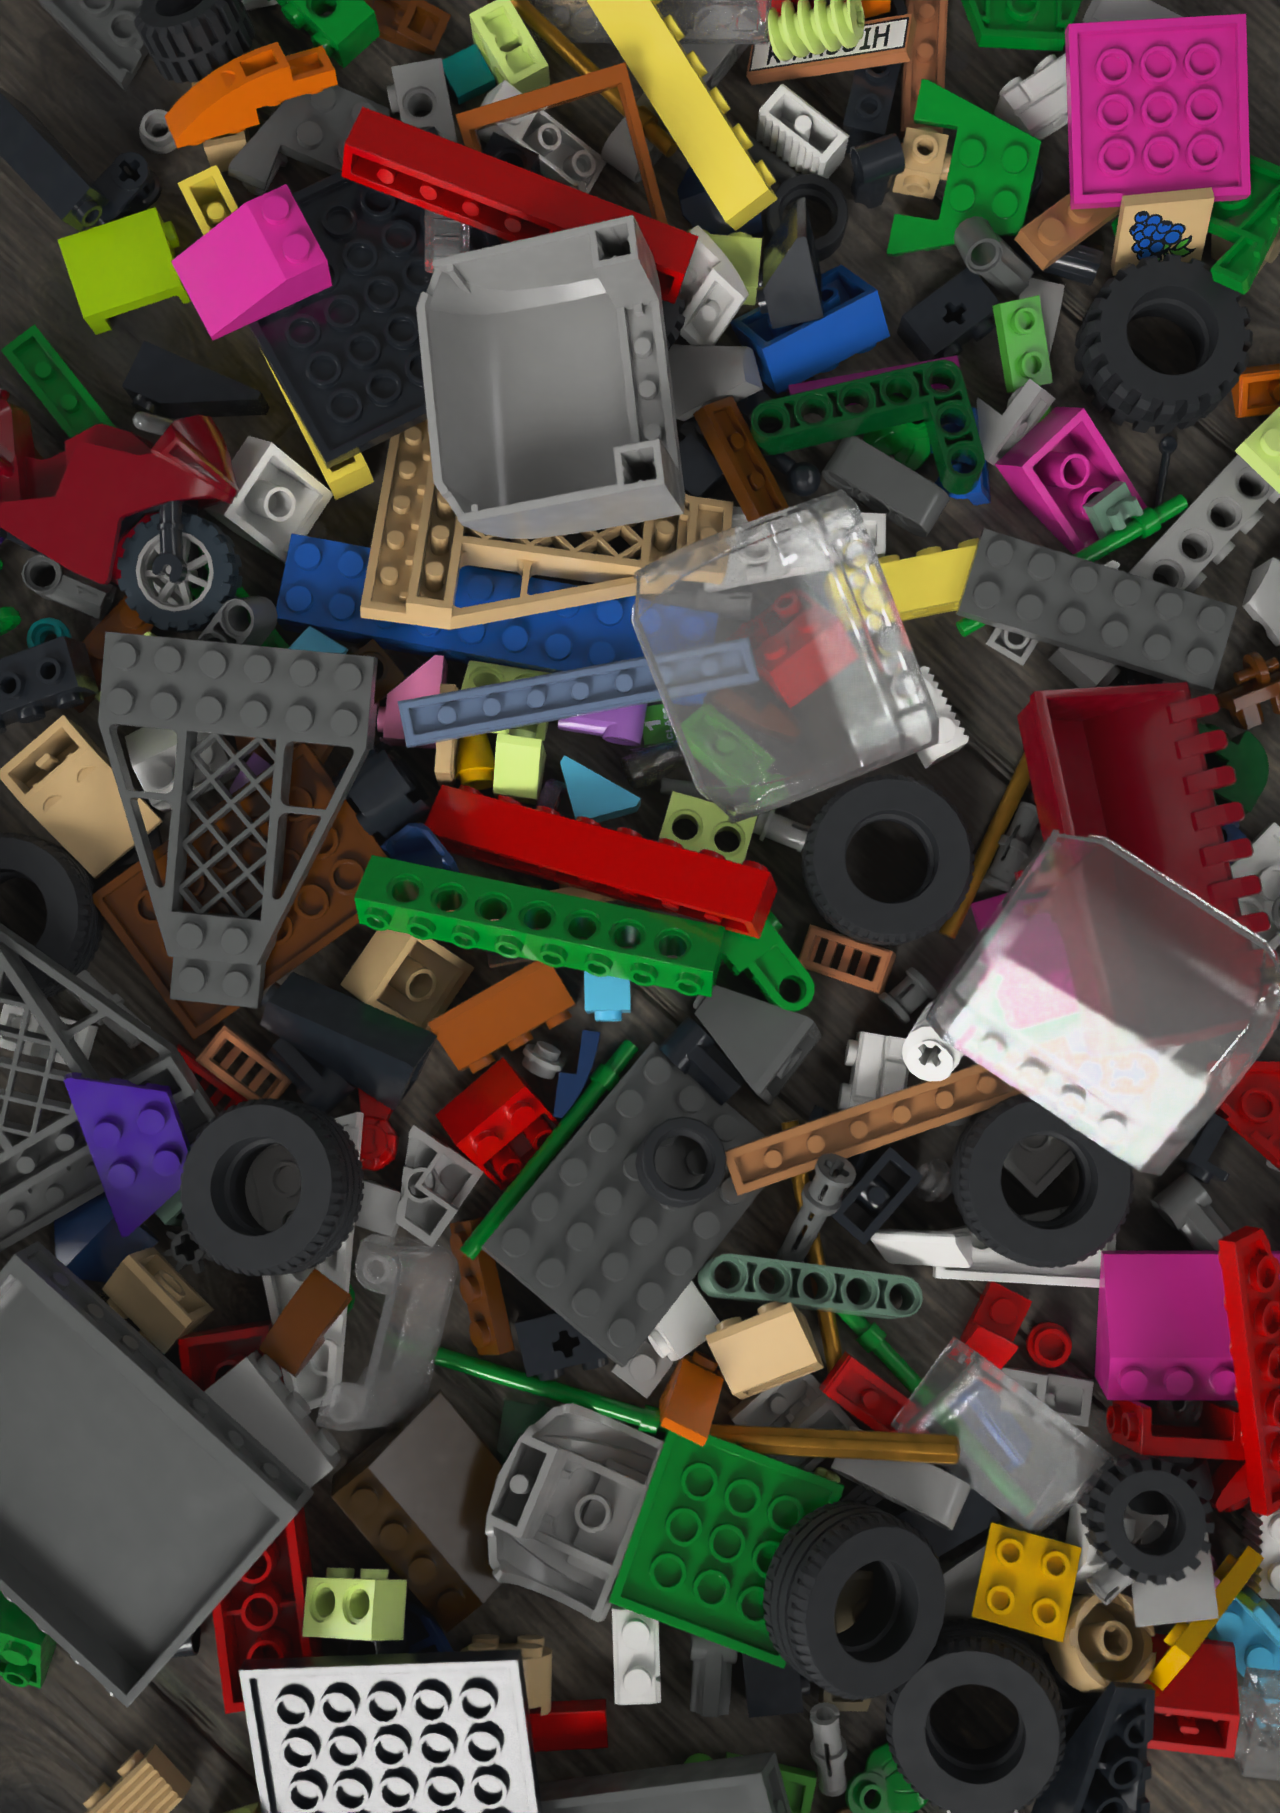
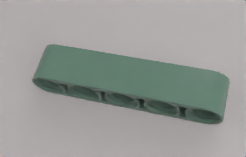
M731 1253L721 1254L708 1259L698 1272V1283L702 1291L708 1296L719 1299L760 1304L775 1301L785 1305L791 1302L796 1308L881 1319L910 1317L917 1313L923 1301L922 1290L914 1279L895 1274ZM719 1263L725 1265L731 1273V1282L727 1288L721 1287L715 1280L714 1272ZM763 1269L769 1271L774 1278L775 1285L770 1294L763 1291L759 1285V1275ZM807 1275L815 1279L818 1290L813 1299L809 1298L803 1290V1281ZM850 1281L857 1284L860 1290V1298L856 1304H853L847 1297L846 1288ZM893 1286L902 1295V1304L899 1309H896L890 1302L889 1294Z

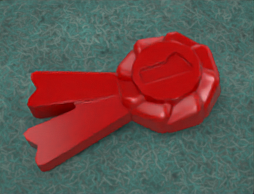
M358 1088L360 1110L364 1113L360 1153L363 1167L361 1169L378 1171L392 1162L397 1154L399 1137L395 1129L388 1122L393 1110Z

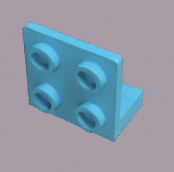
M1247 1586L1238 1593L1207 1637L1210 1640L1233 1642L1237 1671L1255 1691H1258L1280 1670V1616L1264 1599L1261 1600Z

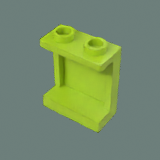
M156 207L58 239L83 318L96 335L112 330L108 318L173 296H179L183 304L191 302L171 262L176 258L174 248L180 247L178 236L172 222L164 223Z

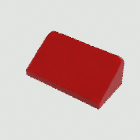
M606 1699L552 1701L551 1712L541 1716V1707L529 1709L535 1752L608 1748Z

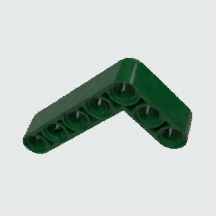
M946 359L768 400L759 404L751 415V434L761 453L765 455L785 453L924 419L940 481L947 491L956 495L967 494L977 486L985 463L982 444L962 372L954 362ZM942 383L948 386L950 390L938 392L931 385ZM900 393L907 397L908 400L897 403L889 399L888 395ZM851 403H858L865 410L860 413H853L847 410L845 406ZM809 413H815L823 419L817 423H809L802 417ZM767 423H773L781 429L775 433H766L760 428ZM944 423H954L960 427L961 431L950 433L944 430L941 425ZM961 462L971 467L972 472L959 473L953 469L952 465Z

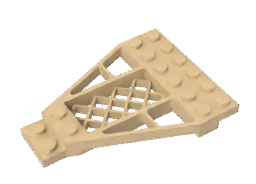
M425 420L390 438L361 600L360 616L366 619L453 630L680 587L682 577L726 583L729 570L733 502L685 494L684 514L642 522L641 537L632 529V527L640 523L638 522L607 528L600 533L596 530L582 532L581 534L587 541L576 548L564 538L566 535L536 538L531 542L528 539H510L512 542H506L504 540L507 538L491 535L485 536L481 532L463 526L458 521V517L433 482L428 421ZM619 535L631 546L620 554L608 544L609 541ZM553 544L556 548H550L548 546ZM597 550L600 554H593L592 552ZM463 566L512 571L522 576L520 597L463 608L454 606L459 572ZM534 575L594 583L534 595L527 594L529 579Z

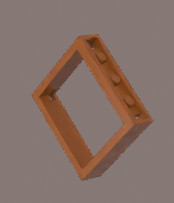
M626 62L455 114L464 145L483 153L477 134L478 130L618 88L651 213L650 218L667 224ZM498 237L501 244L509 243L508 240Z

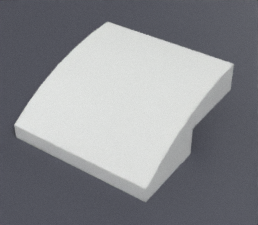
M697 225L689 231V233L699 237L680 288L681 292L677 299L684 300L685 310L682 313V316L685 317V322L680 330V335L691 345L714 346L749 294L738 272L727 256L711 237Z

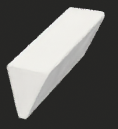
M882 1229L877 1230L871 1237V1241L883 1258L892 1264L969 1268L972 1265V1235H969V1232Z

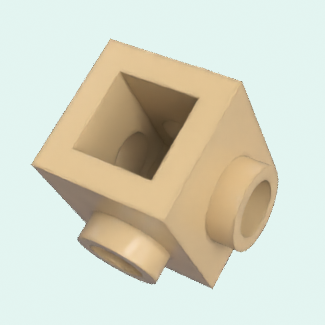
M907 127L901 144L905 160V170L903 173L895 175L892 192L933 200L939 180L947 181L952 158V153H946L949 135L938 133L929 127H919L916 129Z

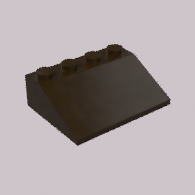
M440 1389L336 1472L332 1478L331 1498L402 1580H407L408 1588L448 1633L480 1607L501 1584L494 1577L493 1569L489 1564L488 1536L485 1533L487 1512L497 1477L503 1464Z

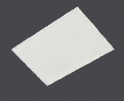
M1127 1505L1125 1510L1126 1513L1136 1519L1134 1540L1155 1520L1166 1528L1168 1514H1140L1131 1510L1129 1505ZM1206 1532L1204 1540L1209 1542L1208 1533ZM1202 1550L1199 1551L1196 1558L1202 1564L1196 1570L1188 1566L1184 1568L1183 1571L1186 1575L1184 1579L1175 1581L1168 1577L1166 1578V1585H1155L1150 1580H1147L1146 1584L1136 1581L1131 1583L1136 1627L1219 1618L1210 1550L1208 1554Z

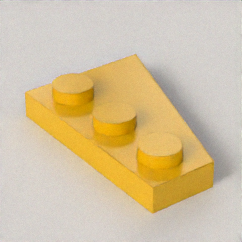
M1249 1545L1238 1559L1229 1553L1213 1574L1220 1580L1215 1587L1219 1618L1190 1621L1188 1624L1186 1622L1176 1623L1163 1640L1171 1647L1148 1677L1162 1691L1189 1661L1263 1561L1264 1557Z

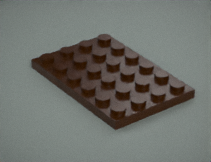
M302 743L293 750L289 804L298 807L326 809L336 788L332 783V776L308 743ZM273 776L263 783L271 794ZM249 781L231 795L235 797L251 782ZM257 789L239 803L254 822L270 809V805ZM224 799L206 813L209 817L213 816L227 802ZM345 799L277 934V942L266 962L264 991L359 923L354 896L370 857L375 855L389 858L381 849V844L374 834L372 836L369 835L358 822L355 816L358 812L348 799ZM233 809L216 823L217 827L230 842L248 828ZM288 814L281 897L321 820L320 816ZM200 818L190 824L189 835L203 824ZM269 820L259 828L267 839ZM209 830L192 843L206 862L223 849V846ZM253 834L236 847V850L250 867L267 852ZM169 840L153 850L163 887L166 879ZM188 853L185 880L199 869V866ZM229 854L212 867L226 886L243 873ZM140 861L92 894L93 903L193 1040L199 1038L241 1008L239 1006L170 999L173 957L167 955ZM265 865L255 872L263 883ZM205 874L188 887L202 906L220 893ZM249 878L232 891V894L246 911L263 898V895ZM225 898L209 911L211 913L238 915ZM184 899L183 910L194 911V909ZM262 908L251 917L261 918Z

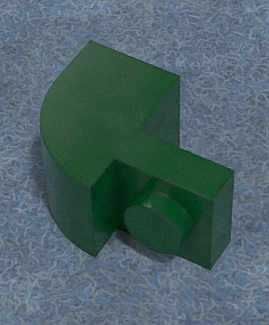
M1198 723L1200 734L1214 730H1223L1213 724L1206 723L1203 725ZM1246 730L1232 738L1231 741L1228 740V746L1225 749L1207 753L1205 758L1206 762L1216 768L1222 766L1233 767L1237 777L1235 784L1213 790L1216 805L1239 802L1243 805L1245 814H1248L1252 811L1266 786L1269 775V762L1260 741Z

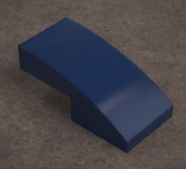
M582 1030L577 1074L559 1072L553 1117L563 1118L582 1093L595 1063L601 1036L600 1032Z

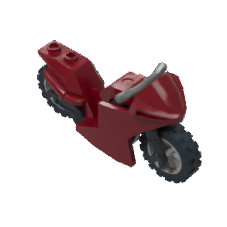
M0 388V537L13 541L28 551L50 558L70 571L99 584L108 585L110 581L118 584L120 590L124 591L128 597L125 601L130 609L137 611L138 617L144 622L153 624L156 628L180 633L203 631L223 604L228 600L238 598L235 594L237 588L242 586L243 576L239 575L238 567H242L240 556L234 552L233 547L235 545L229 536L224 535L218 525L198 516V510L223 502L232 504L234 498H237L239 493L230 453L221 432L211 416L197 415L173 421L150 413L137 412L133 417V424L137 429L161 435L155 445L151 441L132 432L105 424H96L66 440L65 451L51 458L40 460L35 458L31 421L28 412L8 402L11 393ZM199 547L204 552L202 556H199ZM207 563L209 566V577L207 576V570L203 566ZM164 577L168 582L158 594L154 588L153 578ZM177 585H179L183 606L172 605L166 602ZM189 586L194 589L204 587L205 589L200 597L194 601L192 600Z

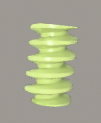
M785 0L782 3L781 15H779L774 7L769 9L768 31L773 52L782 61L790 60L793 56L803 58L808 56L809 52L818 55L824 53L825 49L834 52L840 50L841 46L847 49L856 47L864 33L865 17L861 0H847V2H844V0H830V5L827 4L826 0H814L813 9L809 0H799L797 12L791 0Z

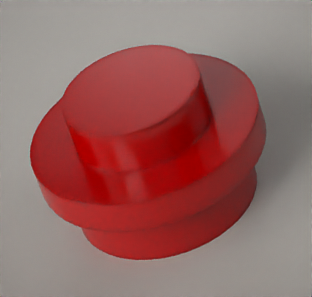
M1042 1322L1030 1330L1026 1339V1348L1031 1359L1038 1365L1054 1368L1062 1365L1069 1358L1072 1350V1341L1069 1333L1059 1324Z

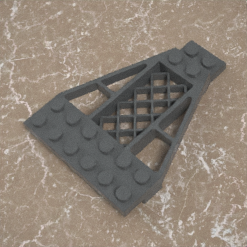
M105 631L98 724L167 955L173 957L170 999L249 1008L262 1007L266 962L277 942V934L370 749H374L377 705L374 704L378 658ZM120 725L173 730L176 733L177 748L173 789L169 793L134 790L117 734V728ZM198 733L210 734L197 745ZM223 735L255 739L237 753ZM267 739H269V740H276V748H275V749L273 748V746L269 743V741H268ZM217 740L231 759L213 773L199 755ZM294 743L351 747L354 751L326 809L298 807L289 804ZM261 744L274 760V764L257 777L243 759ZM196 764L207 779L193 790ZM237 765L250 780L251 784L233 797L219 779ZM271 776H273L272 794L263 785ZM213 785L227 804L213 816L209 817L195 799ZM257 789L270 805V809L254 822L239 803ZM138 798L164 800L171 806L164 887L139 808ZM192 809L203 824L189 835ZM233 809L248 828L230 842L217 827L216 823ZM288 814L320 816L321 820L281 897ZM269 820L267 839L259 828ZM209 830L223 846V849L206 862L192 843ZM253 834L267 852L250 867L236 850V847ZM188 853L199 866V869L185 880ZM229 854L243 873L226 886L212 867ZM263 865H265L264 883L255 873ZM205 874L220 893L202 906L188 887ZM249 878L263 895V898L246 911L232 894V891ZM225 898L238 915L211 913L209 911ZM184 899L189 903V905L194 909V911L183 910ZM262 908L261 918L251 917Z
M0 923V1003L24 1008L20 1029L0 1024V1035L17 1039L13 1059L0 1056V1067L11 1069L6 1089L0 1088V1099H3L2 1107L0 1106L1 1252L105 1192L72 1102L70 1104L46 1098L50 1079L64 1081L63 1079L68 1073H82L84 1078L101 1080L74 1040V1034L107 1016L156 1050L159 1056L119 1079L129 1080L136 1085L151 1083L169 1086L189 1143L196 1139L199 1132H203V1127L210 1123L213 1117L218 1116L219 1112L172 1043ZM19 956L25 958L97 1010L74 1024L62 1022ZM6 975L21 997L2 993ZM31 1013L46 1035L28 1031ZM25 1041L50 1046L46 1066L21 1061ZM57 1051L71 1072L53 1068ZM18 1071L43 1077L39 1096L14 1091ZM11 1101L36 1107L32 1126L11 1122L8 1117ZM43 1109L60 1112L40 1124Z

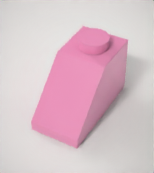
M434 655L387 694L386 707H379L377 730L383 733V738L392 746L406 747L398 701L440 694V683H447L448 664L444 656ZM431 743V744H426V745H421V746H415V747H416V748L436 749V743Z

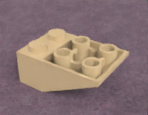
M62 715L0 769L1 781L18 801L95 879L99 878L135 846L109 758L82 727L66 716ZM138 798L147 834H149L163 821L143 798Z

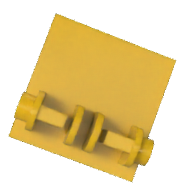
M991 1522L971 1617L1063 1643L1082 1548Z

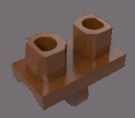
M1256 651L1244 655V669L1233 673L1234 680L1238 685L1215 694L1218 697L1220 707L1229 709L1235 726L1244 730L1256 727L1264 722L1260 703L1270 699L1273 713L1280 715L1279 662L1276 657L1264 661L1263 657Z

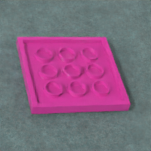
M1246 14L1068 24L1065 30L1071 210L1120 207L1122 196L1209 187H1212L1215 197L1214 202L1247 199L1251 195Z

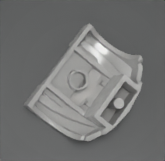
M574 1403L553 1407L535 1424L529 1426L516 1442L498 1474L487 1512L485 1533L488 1536L489 1564L493 1569L492 1573L499 1583H510L536 1591L573 1608L596 1622L604 1621L612 1604L609 1603L608 1598L623 1560L663 1441Z

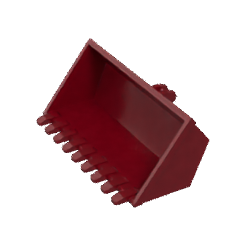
M1188 682L1034 691L1030 695V702L1017 715L1045 850L1042 852L1045 864L1015 872L1016 884L1025 885L1048 878L1050 886L1049 892L1033 894L1020 899L1022 911H1030L1054 905L1056 917H1060L1089 1058L1153 1051L1202 1040L1266 1031L1268 1026L1264 1010L1280 1007V987L1259 990L1255 974L1256 972L1277 968L1280 965L1278 953L1273 949L1251 953L1247 935L1265 932L1271 928L1269 915L1265 912H1257L1242 916L1238 900L1239 898L1261 893V880L1256 875L1233 879L1230 862L1251 857L1254 854L1251 840L1247 838L1225 842L1221 827L1242 821L1245 818L1244 807L1239 802L1217 806L1213 792L1215 789L1236 783L1235 769L1231 766H1222L1208 770L1205 754L1225 749L1228 746L1227 734L1223 730H1214L1200 734L1197 723L1198 718L1215 714L1220 710L1219 700L1214 694L1192 698Z

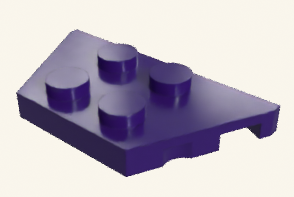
M68 1073L63 1080L121 1237L129 1236L180 1189L181 1173L184 1171L183 1164L186 1161L188 1151H191V1146L170 1087L151 1083L136 1085L124 1079L110 1078L109 1081L84 1078L82 1073Z

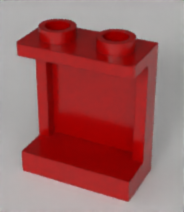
M1113 1400V1406H1109L1107 1409L1106 1424L1108 1432L1112 1434V1440L1139 1454L1245 1461L1244 1447L1240 1439L1241 1421L1238 1407L1219 1400H1200L1199 1426L1152 1424L1151 1407L1136 1400Z

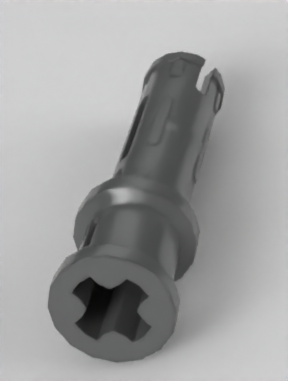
M827 1153L818 1158L815 1165L816 1174L813 1180L807 1182L802 1189L803 1204L782 1246L776 1253V1259L804 1263V1259L817 1238L827 1216H831L839 1210L842 1203L841 1194L855 1180V1168L844 1157ZM834 1169H838L836 1177L831 1176ZM811 1213L815 1214L813 1218H810ZM805 1225H807L808 1228H807V1230H806L804 1236L801 1237V1233H802V1231H803Z

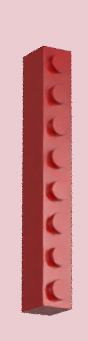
M362 107L344 144L341 177L511 242L634 215L654 256L662 300L672 304L676 302L699 237L697 235L365 107Z
M441 785L425 822V825L431 829L450 853L686 919L724 926L726 930L760 939L778 890L771 872L757 862L745 860L742 864L726 860L723 855L712 850L701 849L699 853L686 850L681 844L667 838H659L658 842L642 838L638 832L629 828L618 827L615 831L604 828L595 820L587 817L578 816L576 820L562 817L559 812L546 806H537L536 809L522 806L520 802L508 796L499 795L497 799L483 796L480 791L467 785H460L458 789Z

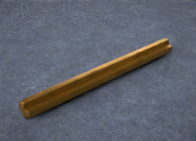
M712 1424L709 1432L711 1435L764 1455L956 1464L959 1462L961 1451L959 1438L955 1435L725 1424Z

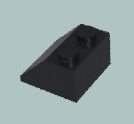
M805 197L795 201L766 245L763 267L759 268L758 282L760 287L757 288L758 304L761 314L769 313L772 329L824 318L823 279Z

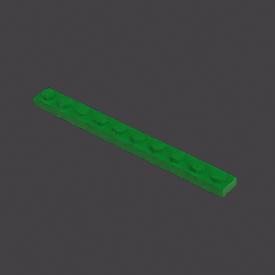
M35 324L1 349L2 353L69 438L96 424H105L116 428ZM199 547V556H202L204 552ZM207 563L203 566L207 570V576L209 577V566ZM189 586L191 593L196 599L200 597L205 589L204 587L194 589ZM242 586L237 588L236 597H250ZM247 610V619L251 623L250 613ZM275 628L261 645L265 647L289 648V645Z

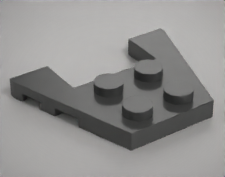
M337 85L325 88L317 94H305L285 100L233 158L228 167V176L265 191L279 153L333 175L342 170L344 144L362 107L389 117L390 109Z

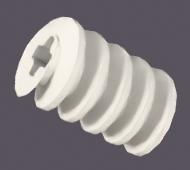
M952 997L937 998L928 1003L905 1039L902 1049L904 1063L912 1074L919 1079L929 1082L942 1081L950 1077L951 1072L960 1063L965 1050L968 1048V1044L976 1032L977 1020L971 1007L962 1000Z

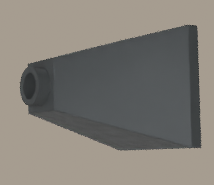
M717 985L714 987L712 997L698 995L693 1003V1008L696 1010L695 1015L753 1091L769 1106L822 1037L815 1022L807 1016L781 1009L778 1006Z

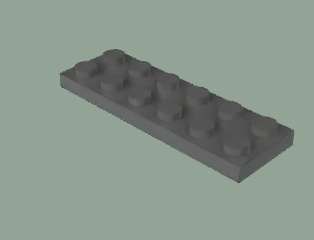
M984 528L979 537L956 615L1173 683L1188 682L1189 688L1209 693L1215 685L1237 607Z

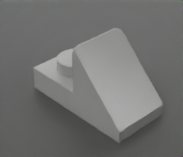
M1031 379L1011 395L1003 415L980 398H977L979 437L985 460L996 467L995 463L1036 426L1056 398Z

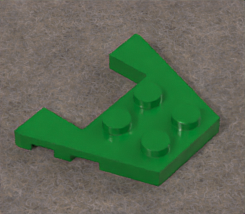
M961 0L978 47L1063 51L1065 46V30L1068 24L1074 23L1082 0Z
M922 79L914 115L915 124L955 129L957 134L939 219L932 220L894 214L887 255L896 257L902 256L905 253L922 250L930 251L955 245V230L961 222L974 216L983 217L988 220L994 232L1001 238L1017 235L1025 224L1042 146L1041 140L930 80Z
M1251 154V195L1247 199L1214 202L1207 231L1234 243L1211 268L1213 281L1243 295L1249 291L1280 229V166ZM1119 217L1111 223L1114 236H1116Z

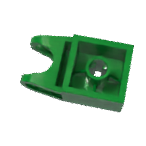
M771 911L768 914L760 939L725 929L724 950L721 960L735 977L743 972L768 1003L781 1009L796 1012L807 1007L815 993L814 982L810 974L778 932L783 927ZM789 979L798 985L800 996L795 1003L784 1000L780 995L779 986L782 980Z

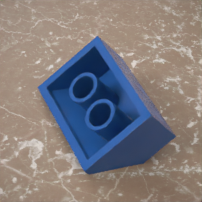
M842 264L822 274L824 318L772 329L769 313L761 314L760 308L757 307L730 322L741 345L753 349L761 381L776 394L787 392L788 385L802 383V381L818 373L829 372L835 369L841 361L855 354L868 352L878 342L890 337L878 290Z

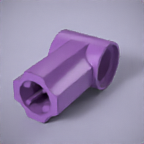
M648 703L558 720L557 727L559 730L602 736L603 740L614 744L640 746Z

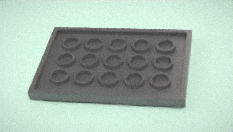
M654 1041L481 1247V1249L621 1368L625 1367L764 1188L737 1195L726 1164L724 1177L716 1190L695 1205L680 1208L663 1205L647 1194L639 1182L635 1165L638 1147L654 1127L667 1119L685 1116L701 1120L714 1129L724 1145V1150L765 1137L761 1131L725 1102L721 1106L689 1073L685 1075L658 1049L659 1046ZM681 1135L669 1137L660 1144L655 1155L656 1171L662 1181L671 1187L679 1189L693 1187L705 1175L707 1166L705 1152L699 1143L689 1137Z

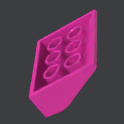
M1101 1250L1094 1376L1107 1400H1236L1233 1357L1229 1349L1230 1332L1228 1315L1224 1307L1225 1291L1222 1266L1218 1259L1219 1251ZM1271 1251L1280 1263V1251Z

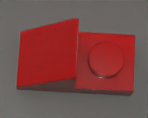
M988 1281L950 1359L992 1381L1018 1350L1019 1346L1013 1340L1033 1301L996 1282Z

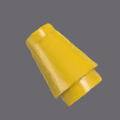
M487 733L459 738L456 779L460 780L461 785L473 787L478 791L493 787L495 759Z

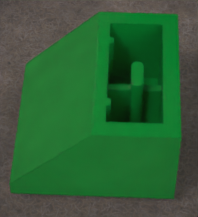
M0 1590V1676L9 1684L17 1687L31 1685L41 1689L57 1642L48 1634L42 1632L36 1623L15 1603L6 1599Z

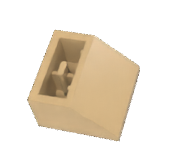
M775 1301L767 1303L757 1309L759 1315L742 1321L741 1317L724 1320L715 1325L716 1332L705 1336L732 1394L741 1400L824 1368L807 1319L791 1302L785 1305Z

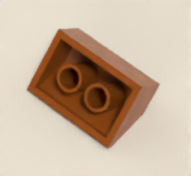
M534 961L428 1022V1025L457 1069L464 1071L470 1068L474 1074L494 1063L496 1060L492 1054L508 1045L510 1051L513 1052L532 1041L534 1037L531 1031L546 1023L549 1030L572 1018L573 1016L569 1010L575 1007L576 1004L555 967L547 966L540 961Z

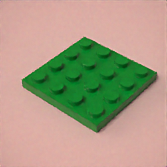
M667 1430L608 1601L614 1605L784 1669L786 1662L774 1648L765 1625L766 1621L764 1620L763 1594L766 1574L774 1552L789 1530L815 1509L823 1507L825 1504H833L840 1501L844 1485L711 1434L708 1435V1439L704 1447Z

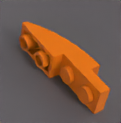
M277 41L241 55L211 72L188 90L164 117L177 148L188 145L196 146L208 139L228 133H240L248 127L259 125L257 108L276 106L284 100L305 94H317L325 88L338 85L335 68L323 46L285 56Z

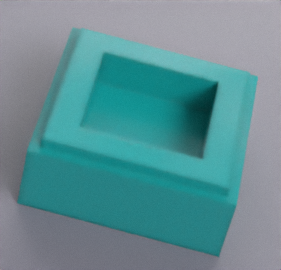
M476 44L442 60L446 82L459 105L496 87L495 78Z

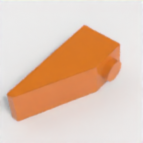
M695 1351L693 1356L687 1354L679 1359L659 1399L660 1424L662 1427L704 1447L712 1425L724 1376L720 1370L716 1369L718 1364L715 1359Z

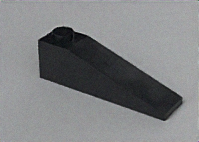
M1110 1682L1065 1745L1059 1771H1056V1777L1053 1781H1050L1048 1789L1043 1790V1794L1035 1799L1031 1813H1150V1801L1145 1796L1146 1780L1151 1779L1152 1765L1147 1760V1744L1153 1739L1155 1689L1150 1684Z

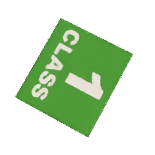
M673 703L647 706L643 728L644 744L651 745L678 741L679 739L674 735L677 731Z

